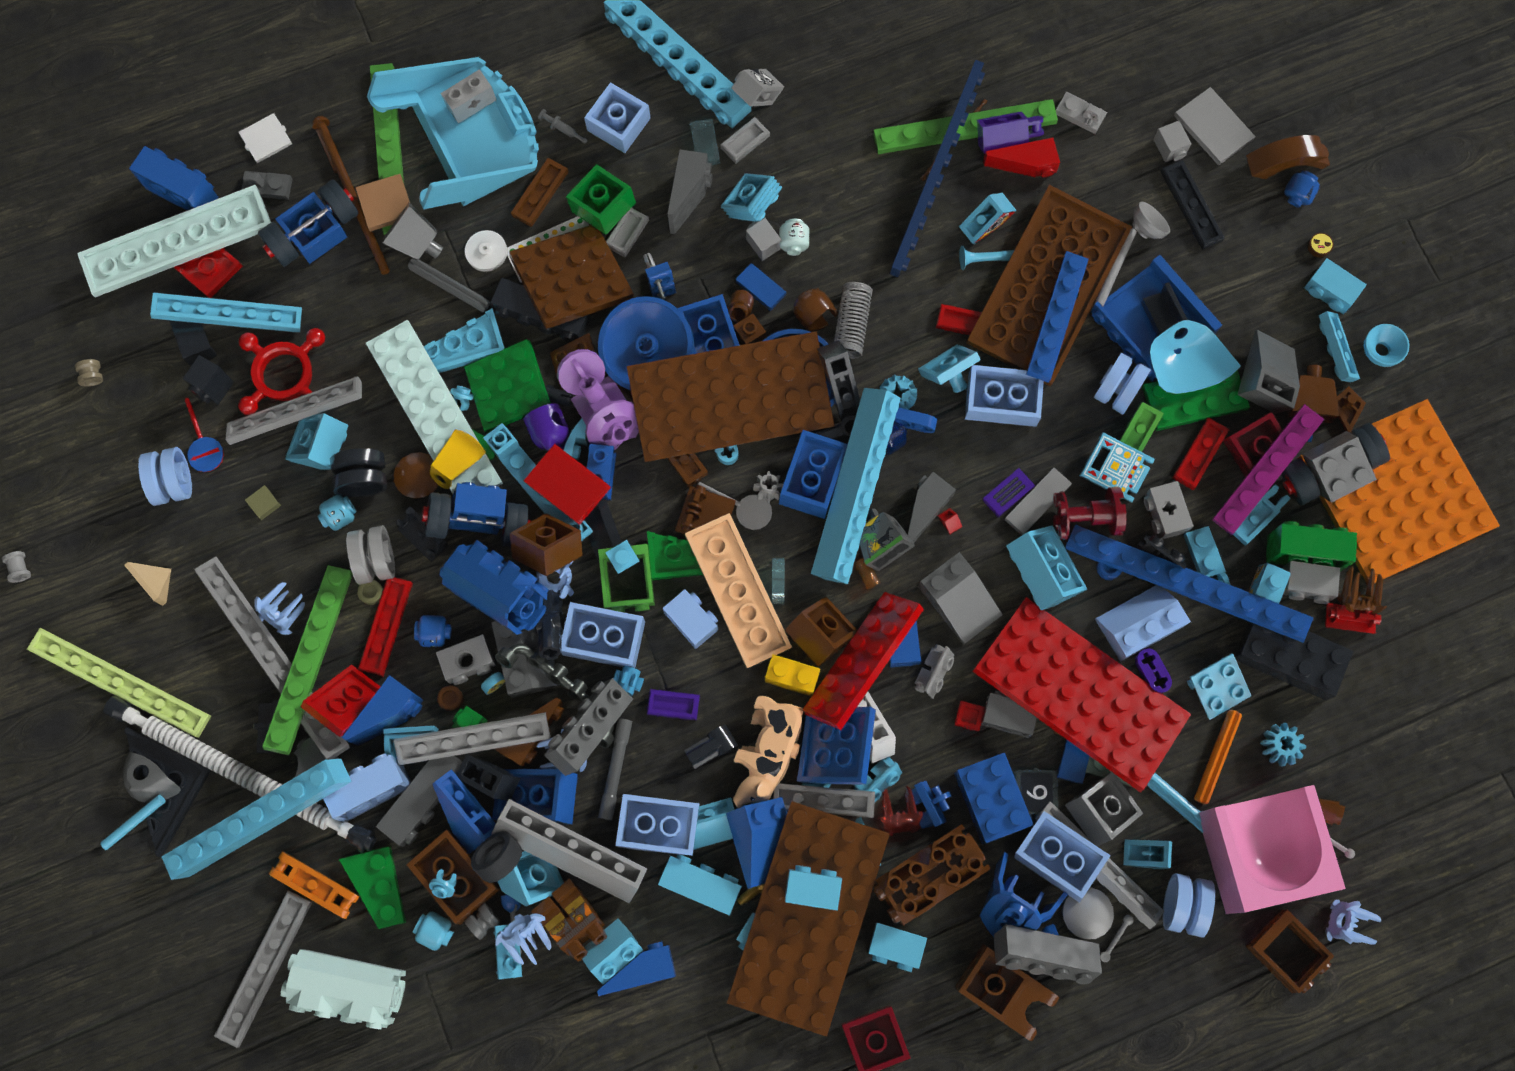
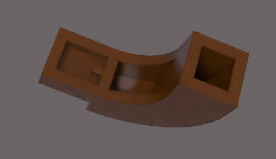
M1315 135L1294 136L1278 140L1246 155L1251 175L1261 179H1267L1282 170L1295 166L1307 165L1324 169L1330 165L1328 149L1324 144H1321L1320 137Z

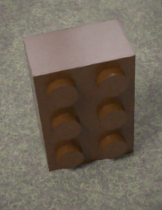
M446 830L413 858L407 866L455 924L461 925L467 917L474 914L483 903L491 899L500 889L494 882H485L472 869V855L467 852L451 831ZM440 869L444 870L442 879L445 881L450 880L453 873L456 874L455 892L453 896L444 899L433 895L432 890L429 888L430 881L436 879L437 872Z

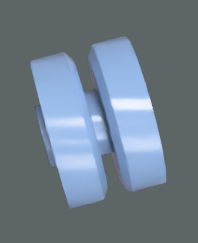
M1123 353L1119 355L1115 364L1109 367L1100 382L1102 385L1094 396L1095 399L1105 404L1115 392L1118 396L1113 402L1112 407L1121 414L1125 413L1151 371L1146 366L1138 364L1131 375L1126 372L1132 364V358Z
M178 447L164 449L161 455L156 451L140 455L138 464L140 481L150 504L153 506L166 504L169 502L170 497L174 501L185 500L191 497V474L181 449Z
M1173 874L1168 883L1164 899L1163 926L1165 930L1181 932L1186 928L1188 935L1205 937L1211 925L1214 912V883L1201 878H1197L1192 883L1187 875Z

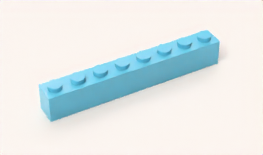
M864 388L811 571V574L822 579L844 584L849 582L901 399L888 390Z
M329 759L320 762L163 855L162 859L171 880L194 875L352 782L342 759Z

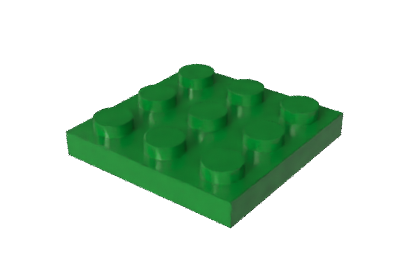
M527 339L464 367L483 429L487 433L494 430L501 423L506 426L524 418L536 408L551 404L532 344Z

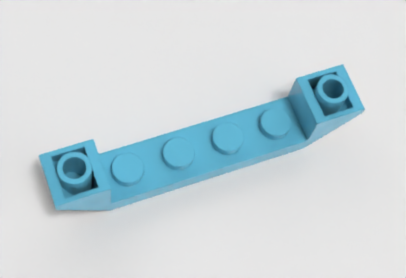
M503 423L483 437L502 464L544 514L547 513L581 530V541L593 533V530L585 521L579 526L524 482V479L536 465Z

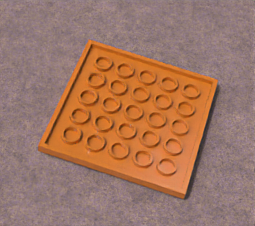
M1428 399L1372 423L1386 440L1390 454V460L1387 463L1373 469L1377 480L1332 503L1321 495L1319 496L1336 528L1349 529L1348 532L1357 533L1355 563L1367 585L1372 568L1375 570L1374 583H1376L1378 574H1381L1383 579L1388 578L1500 526ZM1303 455L1298 457L1305 462Z

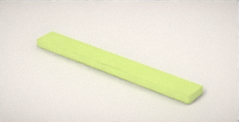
M39 628L27 650L197 738L200 737L211 718V715L42 628Z

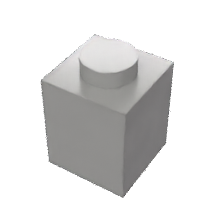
M1180 121L1159 128L1153 139L1165 162L1171 160L1178 161L1184 158L1191 146V142Z
M766 218L749 225L746 230V240L762 261L781 249L779 246L781 238Z

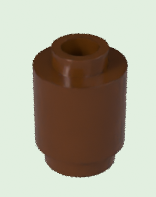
M737 290L731 296L728 312L731 320L734 322H740L751 315L754 299L748 291Z

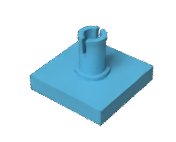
M955 345L918 368L922 377L940 385L949 380L953 392L958 393L968 386L961 372L980 361V358L976 351Z

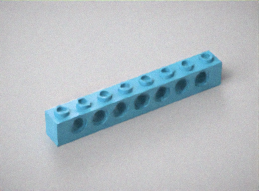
M604 1L605 16L612 24L616 23L627 38L631 37L635 40L641 51H647L658 66H663L667 69L671 78L675 81L679 80L690 95H695L699 98L702 106L707 110L711 109L722 124H727L729 127L734 128L751 112V107L731 89L734 84L642 1ZM689 71H695L696 73H694V74H689L688 72H689ZM706 85L712 86L711 88H708V89H707V88H704V86H706ZM727 100L728 102L720 103L719 101Z

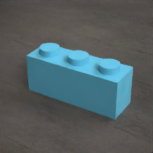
M677 854L676 858L670 856L658 885L730 916L742 886L737 884L739 879L724 874V877L721 878L714 875L715 869L701 864L700 868L690 864L692 859Z

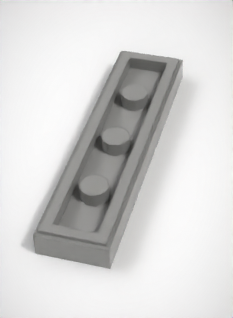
M778 784L774 790L773 799L782 797L786 810L789 809L790 803L793 801L829 814L874 817V791Z

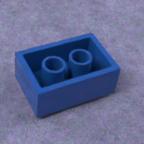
M144 146L129 168L146 190L186 211L218 199L217 194L213 190L214 186L206 181V176L201 171L188 169L183 162L176 158L174 160L167 158V155L157 148L152 150Z
M1005 753L959 769L954 773L982 845L1033 826Z

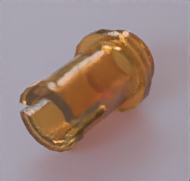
M864 558L854 563V570L859 572L866 589H871L881 583L873 568L865 564Z

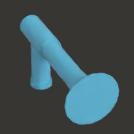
M961 246L959 252L960 267L964 270L966 265L973 262L1009 261L1014 250L975 253L965 250L964 246Z

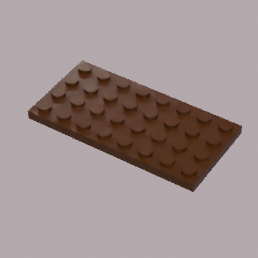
M1049 185L966 343L1015 369L1027 370L1066 251L1088 258L1089 260L1049 383L1043 382L1051 387L1132 226Z
M817 331L627 366L644 461L649 462L802 433L803 430L814 431L834 427L825 373L817 352V348H820Z
M791 801L727 1004L827 1037L890 833ZM795 865L811 867L810 872L821 874V869L837 871L836 876L842 878L838 911L786 903L784 899L789 869L795 870Z

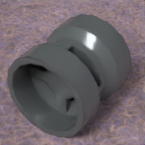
M485 903L478 908L476 915H470L464 920L467 927L479 940L487 935L488 929L494 928V926L501 923L497 915Z

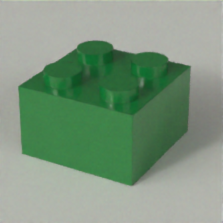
M597 164L566 196L572 213L605 235L636 203L631 187Z

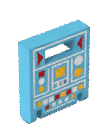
M1102 433L1079 476L1105 490L1108 487L1119 486L1124 495L1123 499L1132 503L1134 497L1127 494L1128 490L1137 494L1150 470V467L1144 465L1143 462L1146 461L1153 464L1155 459ZM1102 447L1107 451L1110 450L1098 471L1091 466Z

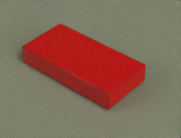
M941 304L936 328L970 335L982 312Z

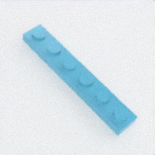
M153 293L150 315L151 319L300 333L302 307Z

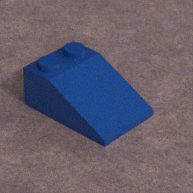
M723 294L677 308L685 316L692 329L694 338L693 354L740 346Z
M803 430L780 493L779 504L825 519L848 444Z
M389 675L342 738L359 746L383 734V729L394 728L408 721L410 717H415L422 708L421 703L423 699Z
M504 769L521 778L511 798L512 801L560 825H572L578 774L572 773L565 776L559 769ZM494 800L493 820H498L508 801Z
M782 797L746 805L726 813L748 889L765 884L787 815Z

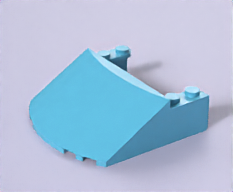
M479 57L380 71L373 74L367 94L370 104L378 112L382 113L391 109H407L412 106L449 180L430 183L428 188L421 191L419 201L423 209L458 202L465 206L535 171L537 167L539 147L535 139L536 129L526 105L512 86L508 87L501 79L502 75L498 71L495 73L485 66L486 62ZM480 69L492 86L497 100L458 124L446 107L441 93Z

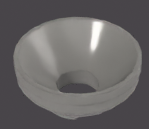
M1139 202L1133 211L1134 222L1132 224L1145 239H1162L1170 233L1167 221L1154 207L1146 202Z

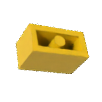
M772 654L765 676V683L812 697L820 668Z

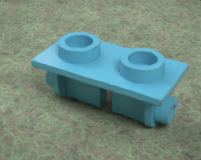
M887 757L870 770L876 776L874 779L867 775L866 785L855 784L853 790L874 791L876 802L888 786L894 785L899 780L902 771L897 762L894 763L890 757Z
M508 925L494 926L495 940L497 934L500 931H504ZM502 943L496 946V974L498 979L522 977L521 964L513 959ZM515 944L514 947L516 948L517 952L521 957L520 945L517 946V944Z

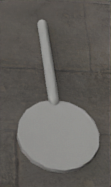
M701 482L697 484L705 487L708 492L731 498ZM748 495L740 502L736 500L735 503L737 506V519L747 529H761L771 520L772 507L770 503L768 504L767 500L762 498L758 500V495Z

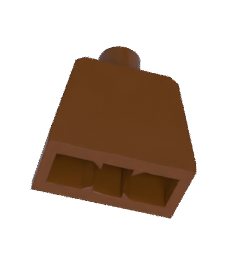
M1307 366V375L1299 376L1300 388L1295 407L1286 411L1285 418L1292 419L1300 407L1305 404L1324 419V423H1332L1339 416L1335 381L1331 378L1322 377V366Z

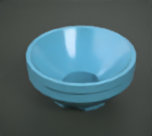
M1380 324L1372 328L1365 337L1364 352L1374 364L1382 367H1391L1405 359L1409 352V340L1406 334L1397 326ZM1376 345H1385L1388 349V354L1386 356L1379 355L1375 349Z

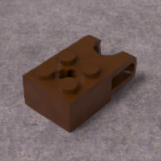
M982 944L955 986L958 992L1029 1041H1033L1037 1030L1026 1020L1025 1012L1027 1006L1032 1002L1040 1001L1053 1007L1059 1000L1058 995L1022 970H1010L1006 966L996 965L995 952ZM996 977L997 985L995 987L991 985L988 988V980Z

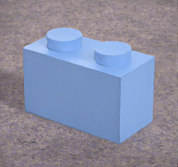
M683 590L663 607V612L691 645L697 649L718 631L716 625L718 620L711 611L705 612L700 607L702 602L694 592L689 594L686 590Z

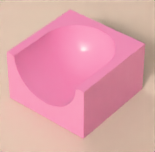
M1314 785L1199 812L1204 839L1226 914L1245 913L1346 889Z

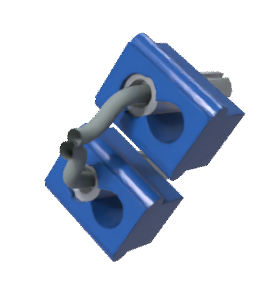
M647 253L648 258L646 254L643 257L647 265L645 271L653 297L664 300L665 297L676 293L672 271L668 262L655 265L651 254Z

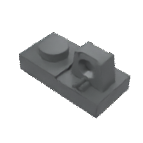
M245 171L242 189L256 185L261 197L289 200L293 179L287 174Z

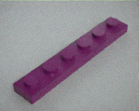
M1305 404L1302 405L1212 518V521L1230 535L1234 534L1324 419Z

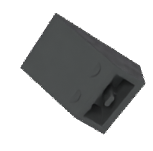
M1255 330L1238 395L1274 414L1294 409L1300 388L1295 349L1259 330Z

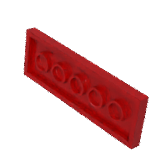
M884 592L802 711L811 718L842 730L923 612V607L919 603Z

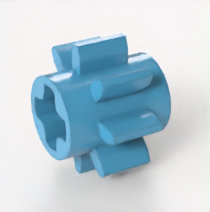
M623 666L622 671L616 670L613 677L630 696H633L634 690L640 692L644 681L643 678L639 677L641 671L629 666Z

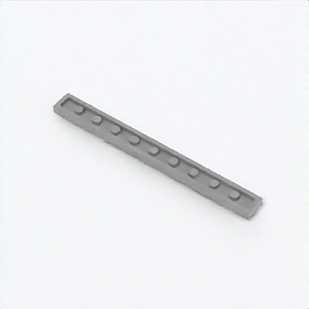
M214 557L194 570L281 695L292 664L218 558ZM306 711L304 712L301 725L326 760L334 759L350 748L342 736L338 737Z

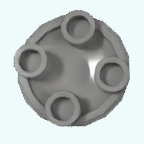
M1092 887L1089 888L1080 903L1068 896L1061 909L1067 928L1075 936L1082 939H1097L1105 935L1111 928L1114 919L1113 906L1109 898L1100 890Z

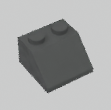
M1110 772L1065 804L1088 839L1096 846L1115 838L1143 814L1113 772Z

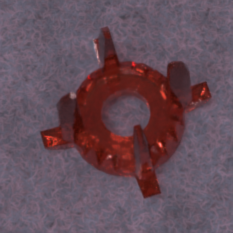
M908 786L905 787L906 793L904 794L907 813L904 811L902 814L897 812V815L894 816L888 790L885 789L883 791V817H881V821L884 825L880 830L890 833L889 836H893V833L906 831L914 833L919 831L921 827L920 821L923 812H917L912 790Z

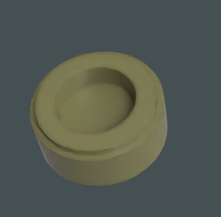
M375 580L371 583L361 584L358 587V597L367 605H375L380 602L383 587Z

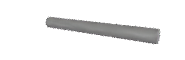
M1134 228L1131 229L1095 303L1098 301L1102 307L1107 300L1137 231Z

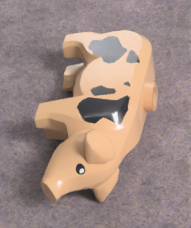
M766 696L757 697L754 709L758 710H755L751 724L760 725L764 728L759 733L756 747L742 746V749H738L734 763H741L749 769V776L740 784L733 798L737 808L748 803L767 801L771 798L773 791L786 774L791 758L796 759L800 745L797 744L802 729V707L792 704H779Z

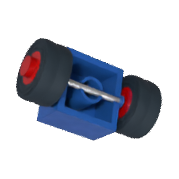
M330 180L326 185L318 189V193L326 205L312 192L276 218L285 234L274 222L269 223L258 231V235L265 243L263 246L264 250L271 258L275 256L283 267L299 257L291 242L307 262L311 264L347 238V235L332 213L343 225L359 213L352 203L354 199L346 188L342 189L335 180Z
M471 482L457 483L452 500L451 495L430 493L427 507L424 506L422 512V521H425L424 534L427 537L444 539L446 538L448 528L496 535L499 529H501V545L511 547L510 533L530 522L528 520V507L524 504L507 503L505 506L507 490L500 489L498 486L489 485L482 487L476 486Z

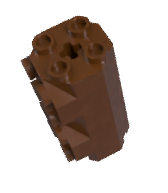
M962 824L875 880L876 886L873 887V891L880 901H886L889 909L886 911L894 924L900 922L901 925H905L990 870L988 864L983 866V861L986 858L970 833L965 835L961 832L965 829Z

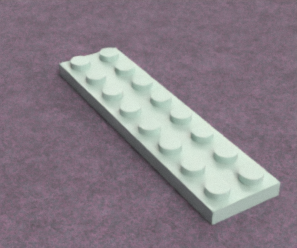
M253 185L77 254L91 294L94 297H98L255 236L259 230L266 227L271 221L257 186Z
M408 320L366 342L433 461L456 429L466 432L478 441ZM485 453L481 459L452 481L450 490L454 494L457 483L461 484L463 482H471L476 486L482 487L489 485L499 486L503 483Z

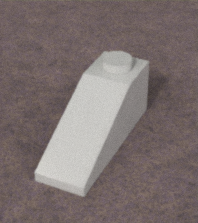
M867 692L857 707H872L876 709L870 751V761L874 763L895 755L896 737L869 692Z

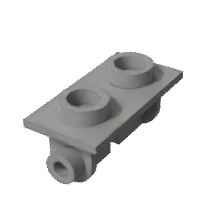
M936 644L934 648H931L924 664L932 668L930 671L922 668L915 681V689L921 693L925 691L932 699L941 690L943 678L954 662V654L947 646L944 648Z

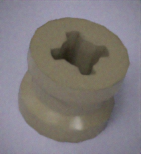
M87 359L75 364L76 372L79 373L77 378L79 385L95 386L103 382L102 374L99 373L101 366L98 360Z

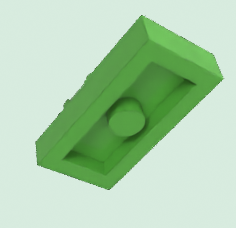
M1141 402L1119 441L1142 452L1164 413Z

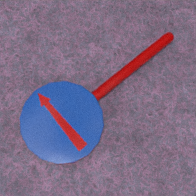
M185 398L198 437L189 447L188 461L197 471H213L223 461V447L214 438L202 437L190 399Z

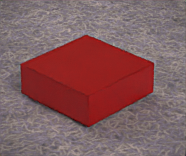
M960 701L954 726L979 732L985 707Z

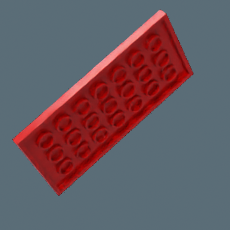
M1027 597L973 670L975 674L1140 793L1149 783L1191 716L1185 709L1162 693L1154 691L1147 682L1045 610H1041L1037 604Z

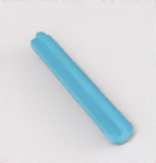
M1154 773L1147 786L1203 833L1200 811Z

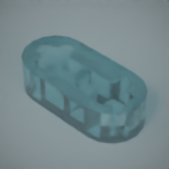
M772 558V604H784L785 558Z

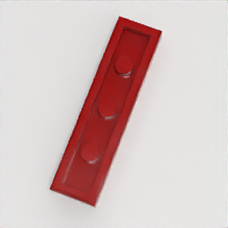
M395 577L386 580L358 670L384 677L413 585L411 581Z

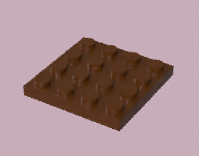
M592 225L509 251V257L545 329L634 298V293L602 233Z

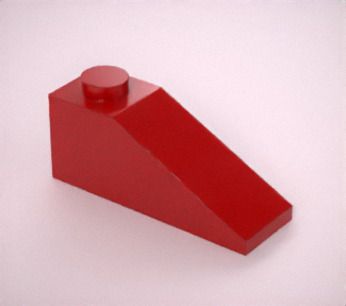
M1048 138L986 151L983 164L987 167L1031 177H1049L1057 173L1060 159L1054 138Z

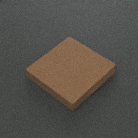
M401 174L356 187L369 231L393 225L408 202L410 203Z

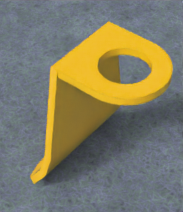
M456 429L432 463L430 475L439 486L450 489L452 481L481 459L486 452L474 437ZM436 474L441 476L446 483L441 482Z

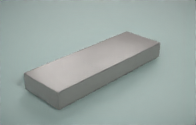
M1053 468L1005 518V521L1019 534L1024 535L1054 504L1053 494L1060 491L1065 492L1072 483L1058 470Z

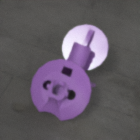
M588 349L573 351L565 356L558 366L557 378L566 392L576 395L571 398V401L586 424L585 433L589 443L614 446V450H616L624 441L636 438L639 433L634 403L625 399L615 381L609 376L604 378L605 366L603 360L595 352Z

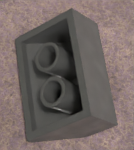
M497 621L492 622L498 651L502 647L509 648L511 645L518 643L526 644L534 651L539 647L536 627L529 631L522 629L520 630L522 633L516 635ZM516 654L518 660L512 668H505L501 665L507 693L512 699L560 686L550 681L543 670L532 666L528 658L523 654ZM548 659L546 660V661H548L552 666H555V661H554V659H553V660H548Z

